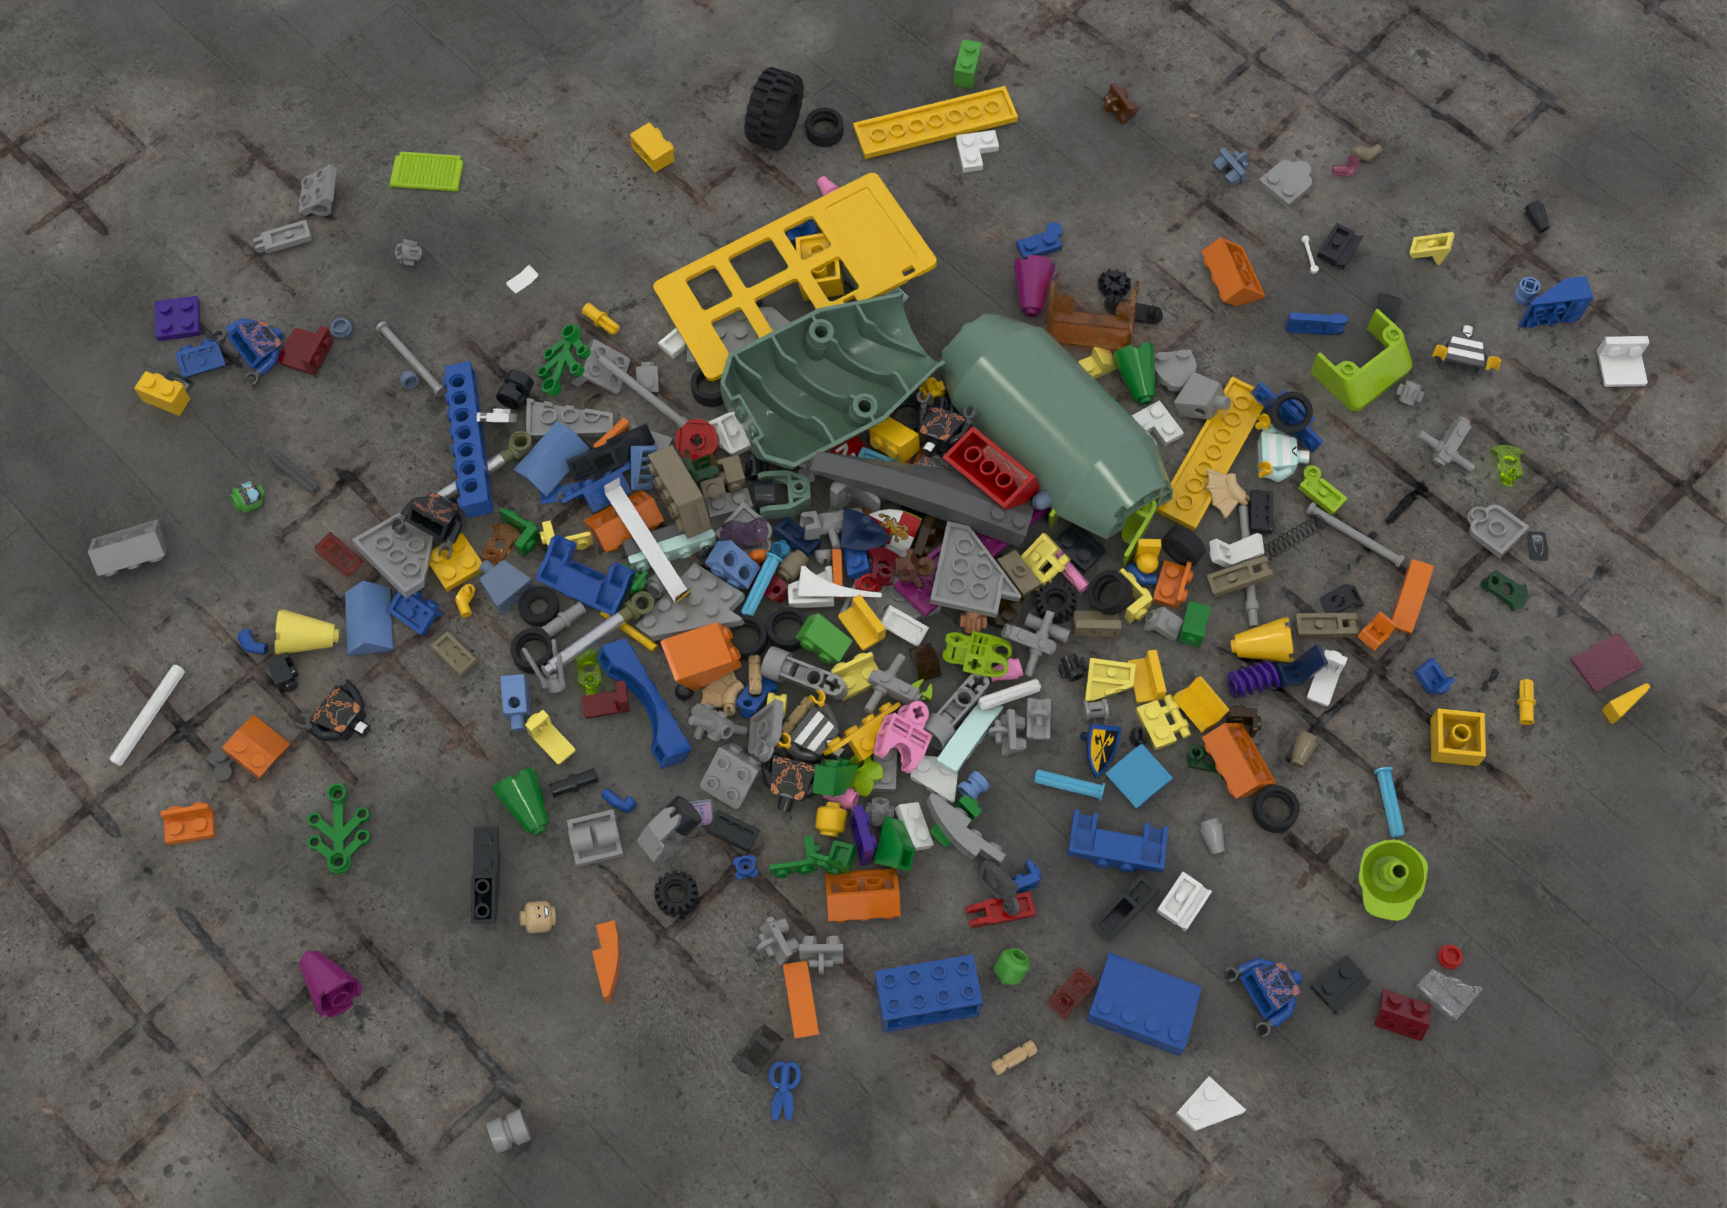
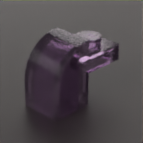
M758 517L750 522L728 521L720 525V541L731 540L741 550L762 547V542L768 540L767 518Z

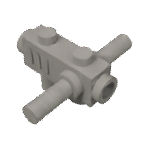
M1459 416L1457 420H1454L1449 429L1445 430L1443 439L1439 441L1423 430L1418 432L1417 437L1433 447L1432 462L1436 465L1444 467L1446 463L1454 461L1469 472L1474 469L1475 465L1459 455V451H1457L1472 427L1470 426L1471 422L1465 417Z
M1046 610L1041 627L1035 634L1014 625L1005 624L1003 627L1002 637L1030 648L1029 653L1031 654L1024 671L1026 676H1033L1039 656L1042 657L1043 654L1052 656L1055 652L1056 643L1048 639V631L1055 614L1054 612Z
M898 653L888 670L882 671L878 669L871 672L868 683L872 684L874 693L864 707L866 712L872 714L880 699L886 695L901 702V706L921 701L923 694L919 693L918 688L896 677L899 668L906 659L904 655Z
M697 703L691 709L692 716L689 718V724L697 726L693 735L696 739L702 740L705 730L708 732L707 737L715 741H720V739L727 740L733 733L747 734L748 729L746 726L733 724L732 721L727 719L728 714L714 710L715 705L712 703Z

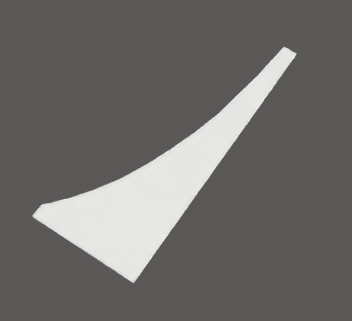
M801 566L798 596L856 597L859 594L862 597L882 596V593L856 590L834 584L815 575L806 566Z

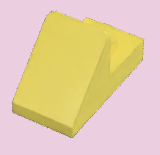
M1449 232L1414 237L1409 254L1412 259L1432 256L1439 266L1450 252L1455 234Z
M1094 347L1091 356L1078 361L1094 379L1117 370L1113 362L1112 353L1110 350Z

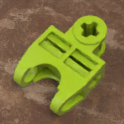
M972 631L971 636L958 632H951L946 635L945 641L947 645L942 653V658L945 661L964 665L962 671L982 676L1002 677L1007 673L1009 666L1007 659L1011 657L1013 650L1009 641ZM1004 646L1008 649V653H999L996 651V648ZM1000 663L1004 666V669L1000 671L995 670L991 664Z

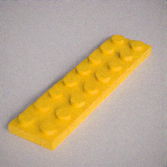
M1002 86L853 123V129L864 159H869L953 138L956 135L974 133L1018 121V115L1006 87Z
M1231 377L1224 389L1225 397L1231 399L1229 409H1218L1213 418L1207 419L1171 482L1173 489L1172 500L1157 508L1156 513L1195 532L1212 502L1211 493L1206 489L1209 480L1206 470L1211 469L1223 474L1228 473L1257 422V417L1260 416L1264 409V406L1257 402L1251 394L1255 387Z

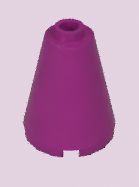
M1029 255L1026 260H1022V257L1014 260V273L1021 312L1025 313V316L1035 317L1042 312L1055 271V262L1051 264V259L1047 257Z
M318 950L308 951L301 957L299 967L315 1010L321 1017L327 1015L328 1018L340 1015L353 1005L352 1000L356 995L359 998L362 991L360 982Z

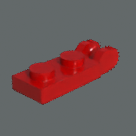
M1031 892L1016 894L1015 898L1019 903V912L1014 916H1009L1003 910L1004 901L997 898L984 900L982 903L965 907L966 914H974L985 910L986 917L970 920L968 922L969 927L977 928L987 924L991 926L1035 917L1036 912Z

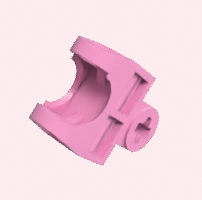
M915 701L902 706L898 710V714L892 713L885 716L876 737L874 754L882 759L888 754L890 748L893 749L895 747L901 754V770L907 774L912 772L925 755L932 738V734L923 730L929 717L927 706L921 701Z

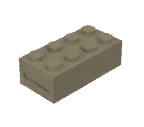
M671 445L648 454L650 464L647 467L650 475L655 477V480L652 481L654 489L657 493L661 492L659 494L664 506L668 505L667 510L671 519L676 518L674 521L678 531H683L687 539L712 529L704 498L674 447Z

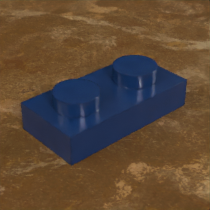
M786 517L775 526L772 533L780 540H785L794 550L802 551L807 558L820 548L822 542L819 539L805 540V529L789 517Z

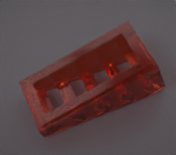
M331 531L314 546L317 554L346 577H349L364 562ZM331 544L335 545L329 552L326 551ZM338 549L341 550V552L337 554L335 557L331 556ZM346 554L348 557L339 563L338 560ZM353 559L355 562L346 569L344 566Z

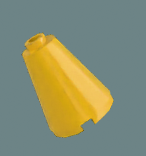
M1283 617L1235 634V639L1230 640L1232 653H1237L1239 658L1294 662V658L1289 657V654H1293L1291 630L1289 626H1285V623L1289 622V618Z

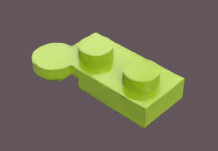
M1310 465L1305 468L1303 472L1305 480L1299 485L1298 489L1333 516L1345 504L1348 498L1326 480L1320 478L1321 470L1318 467Z

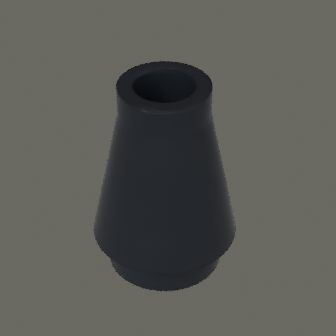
M1540 200L1534 201L1524 208L1526 217L1539 233L1550 228L1545 206L1541 204Z

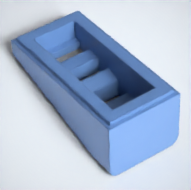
M631 446V490L653 489L652 481L654 477L650 475L647 467L650 464L648 454L656 452L657 446ZM640 470H646V474L640 475ZM639 479H646V483H639Z

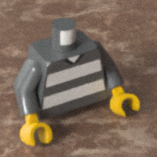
M1469 325L1462 326L1460 332L1454 331L1451 337L1444 338L1436 345L1432 357L1437 356L1441 358L1438 369L1479 377L1485 366L1486 370L1494 368L1498 371L1501 359L1490 354L1487 346L1484 345V339L1481 336L1473 335L1474 329Z
M816 690L819 694V699L816 701L815 697L810 695L809 701L818 704V706H813L791 735L781 733L783 744L779 741L776 747H785L784 750L794 759L804 762L817 761L821 763L822 759L826 758L822 751L828 748L827 743L838 736L840 738V725L834 711L828 702L825 701V693L822 690ZM841 747L829 755L835 759L842 757L846 749Z

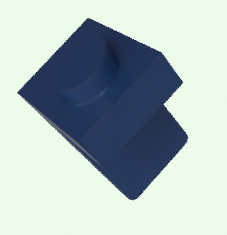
M1314 645L1294 662L1277 663L1274 667L1278 673L1280 687L1301 686L1326 667L1328 661L1321 646Z

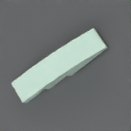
M977 704L936 759V763L956 775L977 745L982 742L989 728L992 727L1004 707L998 705L981 710Z

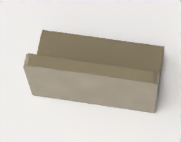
M1074 611V637L1119 638L1122 628L1118 614L1105 615L1100 611Z

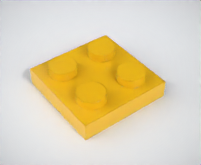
M463 533L459 535L456 543L452 544V557L447 560L449 551L443 550L439 556V546L432 550L429 566L446 592L481 573L479 567L482 562Z

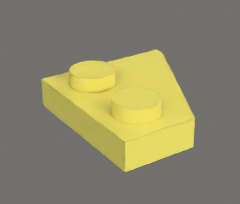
M1090 658L1085 701L1087 700L1089 703L1133 688L1136 664Z

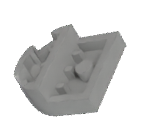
M1191 349L1155 353V384L1157 386L1162 384L1167 386L1169 391H1182L1192 373H1196L1197 364Z

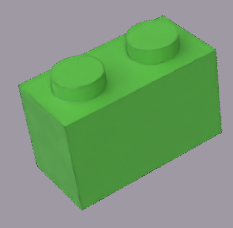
M962 40L954 70L953 86L973 89L981 59L982 43Z
M819 613L808 616L795 637L801 642L800 645L804 649L814 652L818 655V659L827 665L839 663L853 641Z

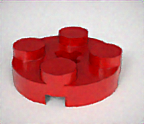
M702 419L689 420L682 428L680 427L675 437V445L678 452H680L682 457H686L684 450L688 449L692 460L711 453L715 457L720 444L717 429ZM697 435H700V439L703 440L699 447L692 443V440L696 439Z

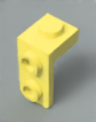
M551 520L542 522L544 531H540L543 545L547 544V546H549L551 538L555 536ZM590 531L564 537L577 543L575 549L578 550L586 549L594 544Z
M1122 568L1119 570V573L1131 583L1133 597L1136 599L1126 609L1124 616L1129 623H1132L1135 619L1141 620L1148 613L1147 610L1150 608L1153 598L1146 588H1142L1136 582V578L1132 573Z
M544 710L533 714L527 720L525 726L529 735L557 765H561L576 752L568 740L552 725L549 715Z

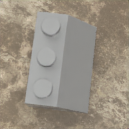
M159 519L92 539L88 554L97 576L104 574L105 576H111L123 568L130 570L139 567L140 563L146 561L154 563L163 559L167 549Z

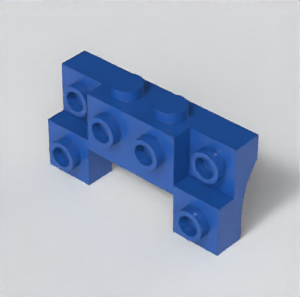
M558 534L552 537L535 580L562 592L566 597L575 598L581 601L583 605L594 607L611 616L620 611L625 594L630 591L636 571L615 562L610 565L608 575L606 576L572 560L577 543Z
M1077 809L1074 810L1068 856L1089 859L1090 863H1094L1099 868H1109L1110 866L1119 868L1120 871L1125 873H1132L1138 869L1158 873L1163 872L1168 826L1158 829L1149 827L1150 823H1145L1142 837L1096 829L1097 813L1089 816L1079 814Z

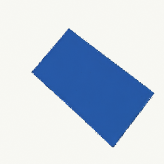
M581 482L557 486L548 497L540 492L541 504L557 502L559 492H565L571 488H574L576 491L581 488ZM581 494V495H579V496H577V497H575V498H577V499L583 498V495Z

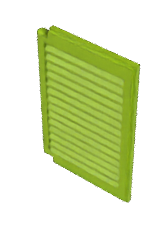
M400 152L399 156L396 155L389 187L458 192L464 165L461 156Z

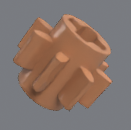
M967 611L966 614L961 613L960 627H964V632L972 634V631L981 633V628H987V616Z

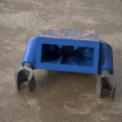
M240 318L227 325L225 330L215 329L212 335L213 338L217 335L223 336L216 340L217 345L224 344L226 336H228L227 338L250 368L257 369L255 372H248L245 376V380L250 376L255 378V381L250 385L254 387L258 383V377L261 374L264 376L275 366L279 357L278 349L282 345L283 333L279 328L271 329L264 320L255 321Z
M1255 958L1239 965L1238 969L1233 967L1225 969L1224 975L1228 973L1235 975V978L1229 979L1227 984H1235L1238 981V976L1243 975L1240 979L1263 1019H1269L1266 1023H1258L1254 1028L1255 1030L1261 1025L1266 1028V1033L1260 1038L1268 1036L1270 1028L1273 1026L1276 1028L1291 1017L1297 1004L1295 997L1300 994L1298 984L1302 982V976L1297 970L1289 972L1284 963H1274L1262 958Z

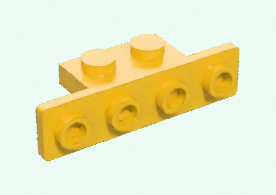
M889 701L878 708L880 712L875 716L873 713L869 714L861 720L862 725L859 727L854 725L844 731L846 736L841 739L838 736L828 742V748L822 751L825 756L831 754L848 743L859 762L868 758L874 753L876 737L884 717L901 706L900 702L891 704Z

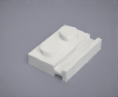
M493 409V413H477V421L516 422L517 414H510V409Z
M1182 872L1156 912L1186 932L1212 891L1203 887L1201 883L1185 872Z

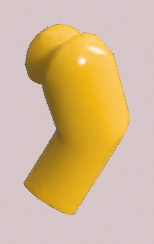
M465 584L455 598L462 618L472 615L469 606L475 593V587L472 584Z

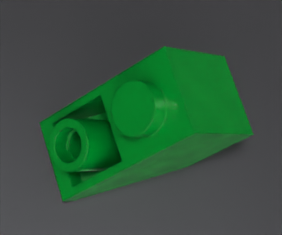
M838 757L836 760H825L822 764H816L813 793L832 797L844 795L859 768V764L850 763L849 758Z
M885 816L881 827L879 844L875 851L874 863L910 872L916 848L903 821Z

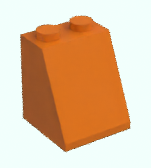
M718 622L660 641L675 681L693 691H697L742 667L739 661L741 655L731 641L733 638L732 632L727 626L725 627Z

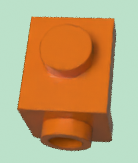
M1379 612L1357 637L1366 646L1376 651L1393 633L1397 624L1385 614Z

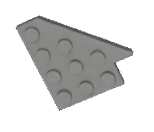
M401 512L353 538L352 544L407 598L425 586L435 537L406 521L404 522L406 527L404 533L398 534L397 529L400 525H397L392 530L391 520L395 517H400Z

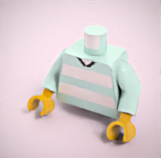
M1267 414L1257 417V420L1260 422L1256 423L1255 427L1258 430L1263 429L1258 439L1257 468L1259 478H1268L1275 482H1280L1294 474L1298 463L1308 464L1309 451L1297 450V439L1295 437H1290L1271 424V419Z

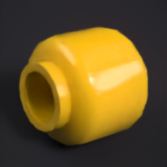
M826 802V806H820L817 809L815 828L820 831V835L838 837L839 834L845 831L847 811L840 808V803Z

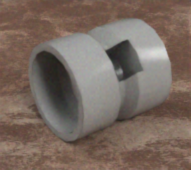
M521 1109L507 1114L505 1120L499 1117L486 1123L490 1139L497 1154L511 1149L512 1143L520 1145L532 1140Z

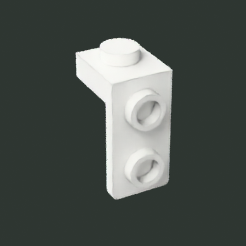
M1259 533L1230 545L1218 539L1209 541V554L1212 562L1224 568L1235 566L1264 554L1262 535Z
M1333 650L1324 651L1328 665L1314 675L1307 695L1308 700L1326 707L1330 704L1339 675L1347 661V657Z

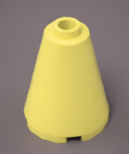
M288 610L278 611L275 654L283 655L286 653L330 648L334 646V643H338L339 629H335V624Z

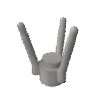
M552 639L551 643L553 657L557 655L558 671L551 672L550 676L546 678L542 675L527 649L522 648V652L539 678L542 688H548L550 693L566 689L562 655L558 654L555 639Z

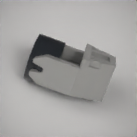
M677 796L646 826L637 842L653 863H664L685 847L681 841L702 822L701 816L692 804L686 799Z

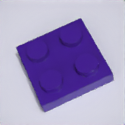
M197 296L154 301L155 336L158 341L201 336L200 302Z
M862 805L853 806L849 823L855 845L858 847L857 853L860 864L865 866L871 864L872 856L875 855L874 848H877L874 834L869 832L868 826L871 825L868 812H864Z

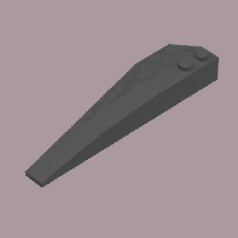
M817 451L810 468L812 473L872 493L878 497L944 521L970 526L977 533L1020 548L1026 537L1034 510L1032 504L1033 496L1025 504L1004 510L957 470Z

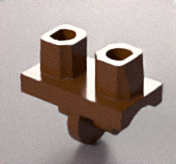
M1116 83L1110 85L1109 92L1103 98L1106 102L1103 108L1107 113L1113 111L1121 124L1127 123L1130 116L1136 114L1139 106L1136 102H1129L1127 99L1128 92L1125 88H1119Z
M913 549L906 550V557L895 558L896 571L898 574H901L903 584L914 582L917 588L924 587L920 576H929L935 570V564L931 558L922 557L918 559Z

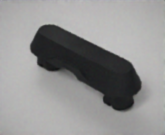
M1114 294L1109 295L1104 301V308L1109 313L1119 315L1124 319L1148 324H1157L1163 319L1162 310L1158 306L1138 304L1121 298L1118 295L1114 296Z

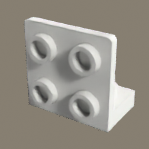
M1648 336L1604 338L1597 349V355L1605 387L1646 386L1648 381L1642 353L1649 345Z

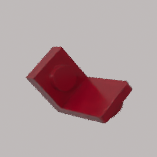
M625 680L616 682L617 690L582 696L584 717L588 719L630 712Z

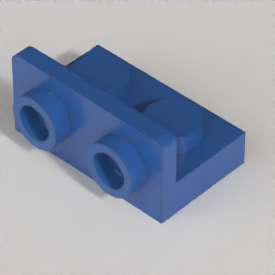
M213 339L201 341V345L196 347L187 345L179 348L180 351L176 352L175 355L183 378L227 366L220 348L221 345H217Z
M420 590L407 598L398 591L387 611L420 635H425L436 616H443L444 612L439 609L440 605L431 599L426 600L422 597L423 593Z

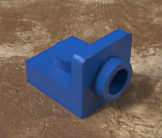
M1031 859L1026 860L1024 865L1027 875L1025 876L1022 873L1012 878L1018 885L1016 894L1039 886L1042 875L1037 864L1033 865Z

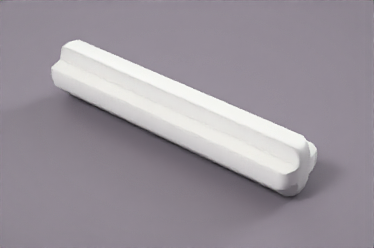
M1033 679L979 697L977 703L981 710H986L1040 691L1041 684L1037 679Z

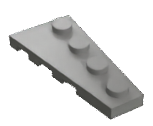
M527 398L526 432L531 436L532 440L541 439L556 421L571 428L580 438L603 437L614 427L613 413L587 408L585 410L575 409L574 406L570 405L564 407L554 405L553 402L544 401V403Z

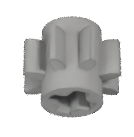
M403 239V244L399 243L396 246L395 255L397 259H400V264L414 266V262H418L421 259L422 251L417 246L416 241Z
M1407 380L1405 385L1400 383L1396 394L1400 395L1399 401L1414 406L1416 401L1421 402L1424 392L1421 391V384Z
M873 798L871 803H867L865 812H868L872 825L881 827L885 816L894 817V806H889V800L886 798Z

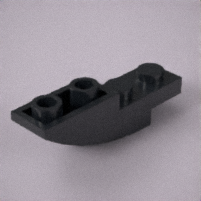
M647 423L607 439L606 444L567 459L568 467L575 481L596 474V476L602 475L630 461L631 446H653L655 440Z
M474 827L473 875H471V924L496 923L500 882L499 827Z

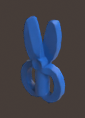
M777 1061L772 1064L768 1075L772 1087L779 1089L772 1101L773 1121L778 1120L783 1105L786 1121H791L794 1112V1101L790 1090L795 1089L799 1085L801 1070L794 1062L785 1064L784 1062ZM778 1067H780L779 1083L774 1079V1072ZM790 1068L794 1069L796 1073L795 1081L792 1084H789Z

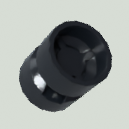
M512 369L505 377L504 384L499 388L496 399L509 409L520 410L526 400V395L530 393L534 385V381L524 372Z

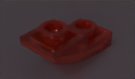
M1079 966L1046 1003L1065 1020L1096 987L1098 982Z

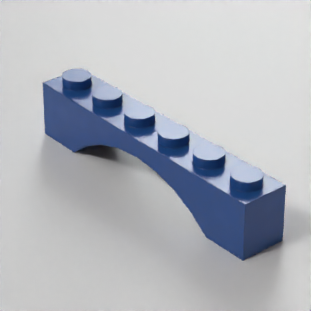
M626 638L602 645L596 658L605 674L616 681L625 680L626 687L639 699L649 716L652 727L651 752L661 769L685 761L691 751L690 742L684 737L677 720L669 712L667 703L660 697L655 683L650 680L646 673V668L638 660L634 648L629 645Z

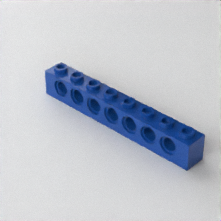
M470 361L445 366L446 375L443 376L445 388L448 389V392L445 393V399L450 406V409L447 410L449 422L452 423V426L449 427L451 439L454 440V444H451L453 456L456 457L453 467L456 475H458V479L455 480L457 491L460 493V497L457 498L460 511L464 510L467 518L493 513L482 421H477V413H481L476 373Z

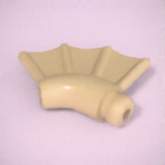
M1211 469L1206 470L1209 478L1206 489L1211 493L1212 505L1221 511L1224 519L1230 515L1238 503L1241 506L1248 504L1250 496L1246 495V492L1238 485L1236 474H1223Z
M731 672L702 689L703 699L700 704L712 703L715 705L714 708H722L723 712L728 714L727 716H732L736 712L737 697L745 688L737 680L734 672Z

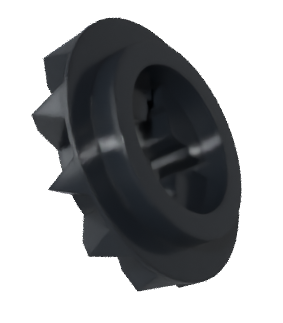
M1109 268L1107 272H1102L1098 278V289L1106 297L1114 294V296L1118 295L1122 298L1130 291L1131 278H1128L1126 272L1122 273L1119 269L1114 271ZM1111 280H1119L1118 285H1111Z

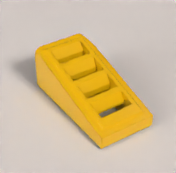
M1645 683L1611 700L1602 710L1610 723H1616L1648 691L1650 685Z

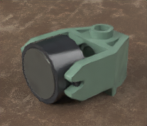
M788 470L764 471L757 474L758 480H754L756 512H760V516L763 519H783L789 517L793 520L797 515L811 510L810 482L808 477ZM785 484L787 486L789 501L787 504L775 505L774 485Z

